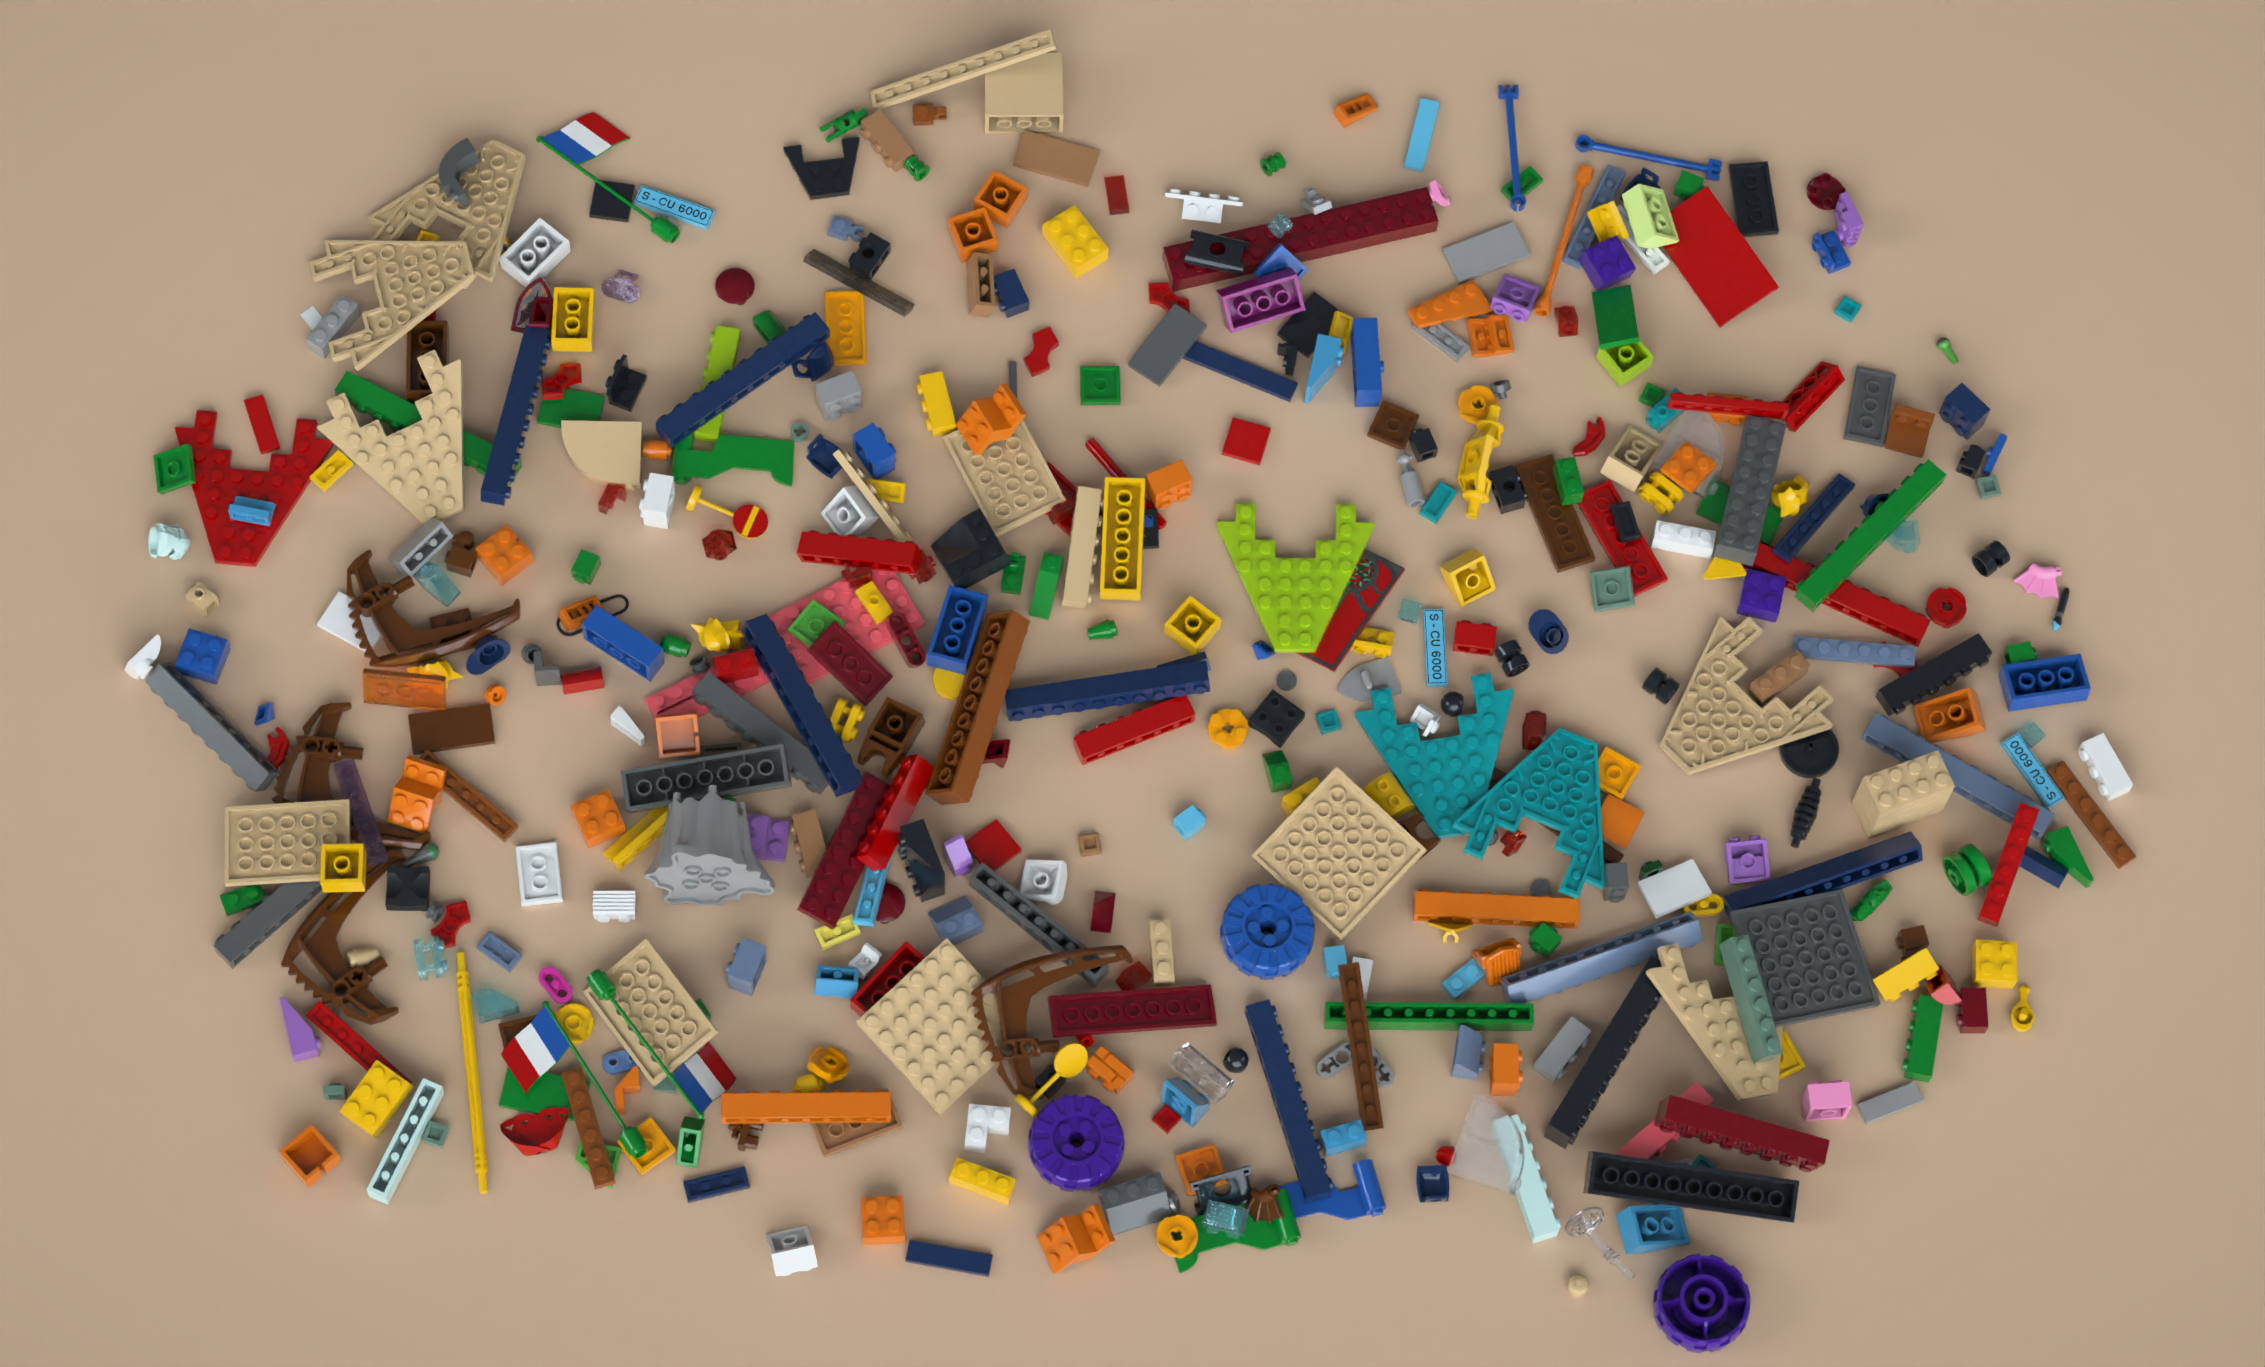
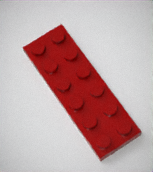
M1608 480L1584 491L1582 502L1577 504L1614 568L1630 566L1635 597L1667 582L1668 577L1641 531V539L1621 544L1609 508L1610 505L1622 503L1623 501L1611 480Z

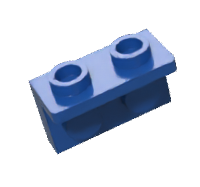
M1834 230L1822 235L1819 232L1814 234L1811 242L1812 248L1818 253L1820 263L1824 269L1826 268L1828 274L1850 266L1851 262Z

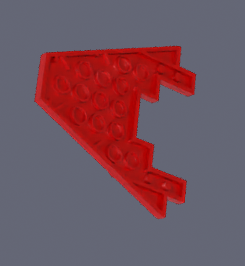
M197 410L194 428L175 427V432L180 446L185 444L192 446L196 483L192 484V488L215 564L256 567L311 482L309 476L321 466L334 443L327 439H315L317 420L297 419L292 454L271 453L269 472L230 468L232 451L213 448L218 417L217 412ZM236 496L275 503L270 526L230 519L228 512L230 504H234Z

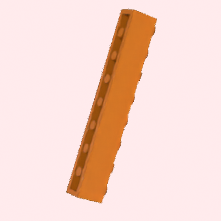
M1420 889L1415 891L1413 897V921L1535 927L1536 925L1539 927L1544 922L1546 925H1551L1554 928L1577 929L1580 922V899L1577 900L1570 896L1554 898L1552 895L1533 897L1532 894L1513 896L1511 893L1492 895L1491 892L1472 894L1470 891L1451 893L1449 890L1431 892L1429 889Z
M882 1089L874 1090L873 1092H865L864 1090H853L852 1092L833 1090L831 1093H823L821 1090H812L810 1093H802L800 1090H791L789 1093H780L778 1090H771L768 1093H759L756 1090L738 1093V1091L732 1090L721 1094V1124L890 1123L891 1092H886Z

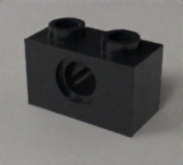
M871 232L867 238L863 237L859 244L860 248L856 253L853 252L848 260L850 271L869 282L891 252V243ZM867 254L872 255L871 258H866L864 256Z
M1513 465L1490 471L1488 479L1492 481L1491 489L1500 513L1504 514L1524 508L1527 494L1524 488L1521 489L1519 484L1520 476L1518 471H1514ZM1510 487L1513 491H1507L1504 488Z

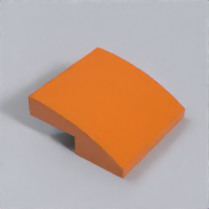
M1489 315L1487 319L1469 318L1466 321L1473 357H1489L1515 351L1508 315Z
M1608 794L1601 806L1602 837L1627 848L1645 812Z

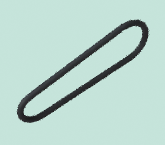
M618 594L599 601L603 603L618 597L624 599L626 606L621 611L612 614L615 617L625 612L629 606L628 599L623 595ZM558 617L556 625L557 629L561 634L565 636H574L578 633L583 632L582 628L573 633H565L560 628V619Z

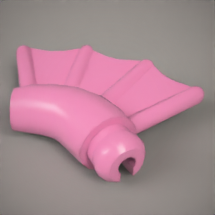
M2034 562L2027 571L2016 577L2013 582L2020 584L2024 588L2025 593H2034L2041 599L2049 596L2059 598L2056 576H2061V567L2058 565L2055 567H2041Z

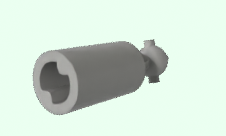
M1402 449L1397 463L1403 465L1400 478L1407 506L1410 508L1419 507L1425 503L1419 476L1416 470L1409 464L1413 456L1407 454Z

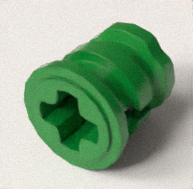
M1276 152L1274 156L1270 155L1267 159L1262 158L1260 165L1267 176H1272V172L1279 171V168H1285L1286 162L1281 153Z
M917 155L911 156L904 163V168L909 170V173L914 176V180L917 182L924 179L930 171L929 166H924L925 164L919 160Z

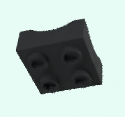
M1272 689L1248 719V725L1265 735L1276 746L1281 748L1294 729L1303 721L1305 712Z
M387 866L385 902L387 911H427L429 908L430 892L429 866L409 868Z

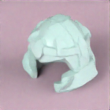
M156 523L150 529L148 548L150 556L154 559L158 556L164 557L169 554V558L177 560L182 558L185 551L188 550L190 539H188V536L181 527Z

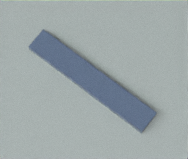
M1608 164L1562 258L1563 263L1580 270L1581 264L1578 258L1585 249L1591 247L1596 237L1587 211L1614 200L1626 175L1625 171Z

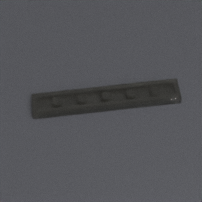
M815 249L804 257L803 262L903 317L914 308V303Z

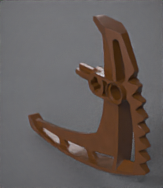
M371 550L361 554L347 568V597L352 600L348 604V608L354 610L349 614V618L355 620L352 624V628L358 630L355 637L362 640L359 647L367 649L364 657L371 658L369 665L373 667L413 665L451 654L478 642L482 637L498 632L519 620L521 616L520 601L517 598L513 606L476 619L444 627L416 629L401 618L392 607L395 600L399 598V594L415 586L409 575L394 584L390 582L379 584L369 564V560L372 557ZM352 574L356 576L361 592L359 597H355L353 592ZM365 603H372L369 607L363 606ZM360 615L371 618L391 654L379 657L375 654L364 631ZM490 622H493V623H491V624H489V625H487V626L481 628L482 626H484V625H486V624H488V623H490ZM472 631L468 635L440 644L442 640ZM432 644V647L403 655L399 653Z
M342 702L322 705L303 726L305 735L296 736L298 745L290 746L292 754L285 756L288 764L280 766L284 774L276 777L281 785L274 787V791L278 795L272 798L273 803H294L285 799L284 793L290 773L301 752L305 755V761L300 778L297 802L334 800L329 787L330 762L342 761V758L362 760L364 755V748L344 746L343 742L335 739L342 713L352 709L351 703ZM322 714L313 736H308L313 725ZM311 745L317 746L313 751L307 750ZM350 810L351 825L373 831L372 834H366L351 830V841L382 847L420 850L423 845L431 840L430 832L423 835L411 833L374 821ZM384 834H386V835H391V836H396V837H402V838H407V839H412V840L395 839V838H388V837H381V836L384 835Z
M386 849L366 863V876L376 868L378 869L366 878L365 892H352L334 911L329 909L347 892H330L314 908L296 931L281 963L282 967H289L288 974L290 976L297 975V984L305 983V991L313 990L314 998L322 997L323 1004L332 1002L333 1010L342 1007L345 1016L369 1025L383 1022L399 1013L398 1007L387 1008L367 989L369 983L373 981L372 977L385 969L388 964L380 956L365 968L361 966L351 970L340 953L336 936L352 909L387 871V866H392L395 862L405 860L404 854L394 849ZM322 917H326V921L309 942L304 945L303 940ZM302 950L314 967L332 986V993H327L317 986L293 963ZM340 989L347 990L343 995L337 994ZM348 1002H350L353 1006H355V1007H356L357 1009H359L361 1012H363L364 1014H366L367 1016H369V1018H367V1017H365V1016H362V1015H360L359 1013L353 1011L352 1009H350L349 1007H347L345 1004L348 1003Z
M1123 945L1062 951L1026 960L993 975L971 992V995L977 998L972 1006L980 1010L974 1017L982 1021L977 1029L985 1032L981 1040L989 1043L985 1051L994 1053L991 1062H999L997 1073L1013 1095L1022 1094L1026 1098H1031L1037 1092L1029 1058L1040 1057V1053L1058 1052L1060 1050L1059 1039L1039 1041L1038 1038H1027L1026 1018L1031 997L1042 989L1075 974L1123 960L1132 963L1133 958ZM1104 954L1116 955L1113 957L1085 961L1082 958L1084 956ZM1067 959L1075 962V964L1048 972H1043L1040 966ZM1027 970L1035 974L1032 977L1001 988V981ZM997 990L998 1015L1003 1041L999 1047L995 1046L982 1000V995ZM1026 1043H1029V1046L1033 1047L1030 1053H1028L1026 1049L1023 1050V1047L1026 1046ZM1004 1045L1012 1047L1013 1053L1011 1055H1005L1002 1052ZM1003 1060L1009 1063L1017 1089H1014L1002 1064ZM1042 1094L1038 1099H1044L1045 1095Z

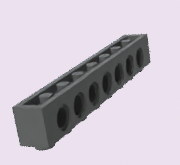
M983 862L969 876L970 887L1051 953L1088 948ZM1097 955L1082 957L1085 961L1101 959ZM1071 959L1062 960L1067 966L1075 964ZM1109 965L1096 967L1078 973V975L1095 988L1108 974Z

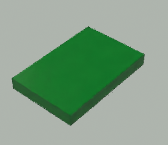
M566 389L563 399H542L537 424L561 428V420L600 421L605 396Z

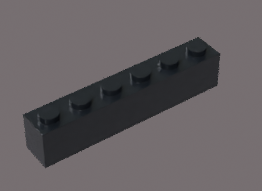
M1978 633L1880 688L1875 697L1888 716L1894 713L1898 715L1906 709V706L1918 704L1922 701V697L1928 694L1932 696L1940 690V687L1944 685L1947 687L1953 684L1959 676L1965 677L1975 667L1979 666L1981 668L1988 664L1992 651Z

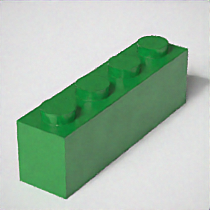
M1919 994L1917 1000L1912 1002L1911 1012L1914 1013L1913 1020L1910 1019L1908 1025V1032H1911L1910 1039L1906 1040L1905 1051H1908L1907 1058L1903 1059L1902 1070L1905 1071L1904 1078L1929 1083L1933 1073L1943 1004L1931 996Z

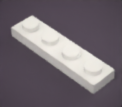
M1621 205L1617 206L1629 234V237L1623 239V241L1655 275L1669 265L1670 261L1658 247L1648 249L1637 245L1634 240L1632 227L1629 224L1627 212Z

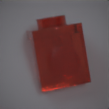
M1574 306L1554 308L1559 337L1578 335V316Z

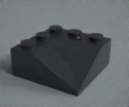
M980 508L962 517L931 545L952 585L966 589L1011 565L1004 548Z
M924 819L900 826L898 853L900 859L905 860L907 864L905 871L908 879L912 878L914 882L912 889L915 897L919 896L922 903L945 895V873Z

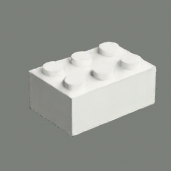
M539 218L500 257L501 268L526 287L539 277L544 279L571 252L569 240Z

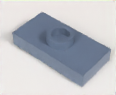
M490 931L477 946V950L509 973L523 957L521 953Z

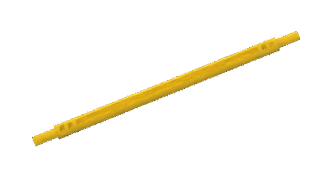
M464 952L456 953L458 968L456 979L475 1173L478 1174L479 1192L485 1194L488 1193L486 1176L488 1166L469 973L466 971Z

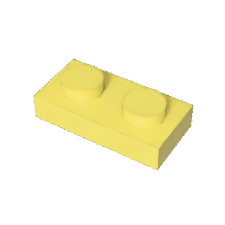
M852 914L839 919L833 930L825 925L814 930L822 950L861 934L858 925L853 923L854 917Z

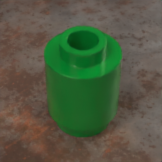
M668 633L666 636H662L660 646L663 648L664 653L681 658L682 656H688L691 642L687 641V638Z

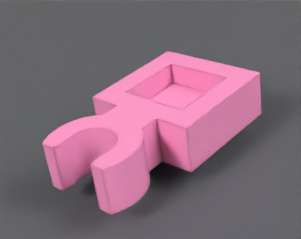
M1437 180L1429 183L1431 187L1429 194L1433 201H1437L1444 207L1452 204L1448 199V192L1444 191L1443 186Z

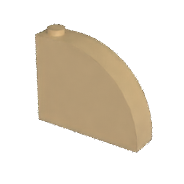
M561 420V432L566 452L580 473L602 486L624 489L629 492L641 489L642 422Z

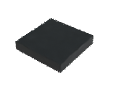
M600 180L631 203L633 202L635 185ZM595 182L589 213L590 218L629 223L631 207Z

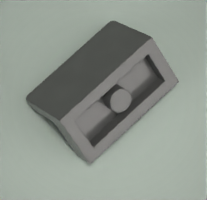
M534 652V672L537 686L561 685L559 666L544 667L542 652Z

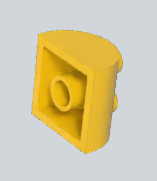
M1391 772L1379 776L1362 789L1394 820L1415 809V804Z

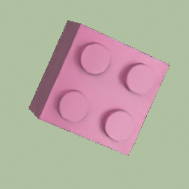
M1833 1080L1830 1083L1823 1084L1821 1081L1811 1082L1807 1085L1801 1097L1804 1121L1846 1118L1852 1107L1849 1082H1843V1080Z

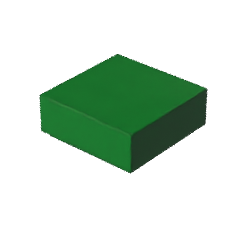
M1648 383L1639 398V402L1653 408L1663 399L1666 391Z

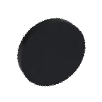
M1829 729L1780 745L1779 753L1783 764L1795 775L1803 778H1817L1825 775L1834 767L1839 755V744L1836 736Z

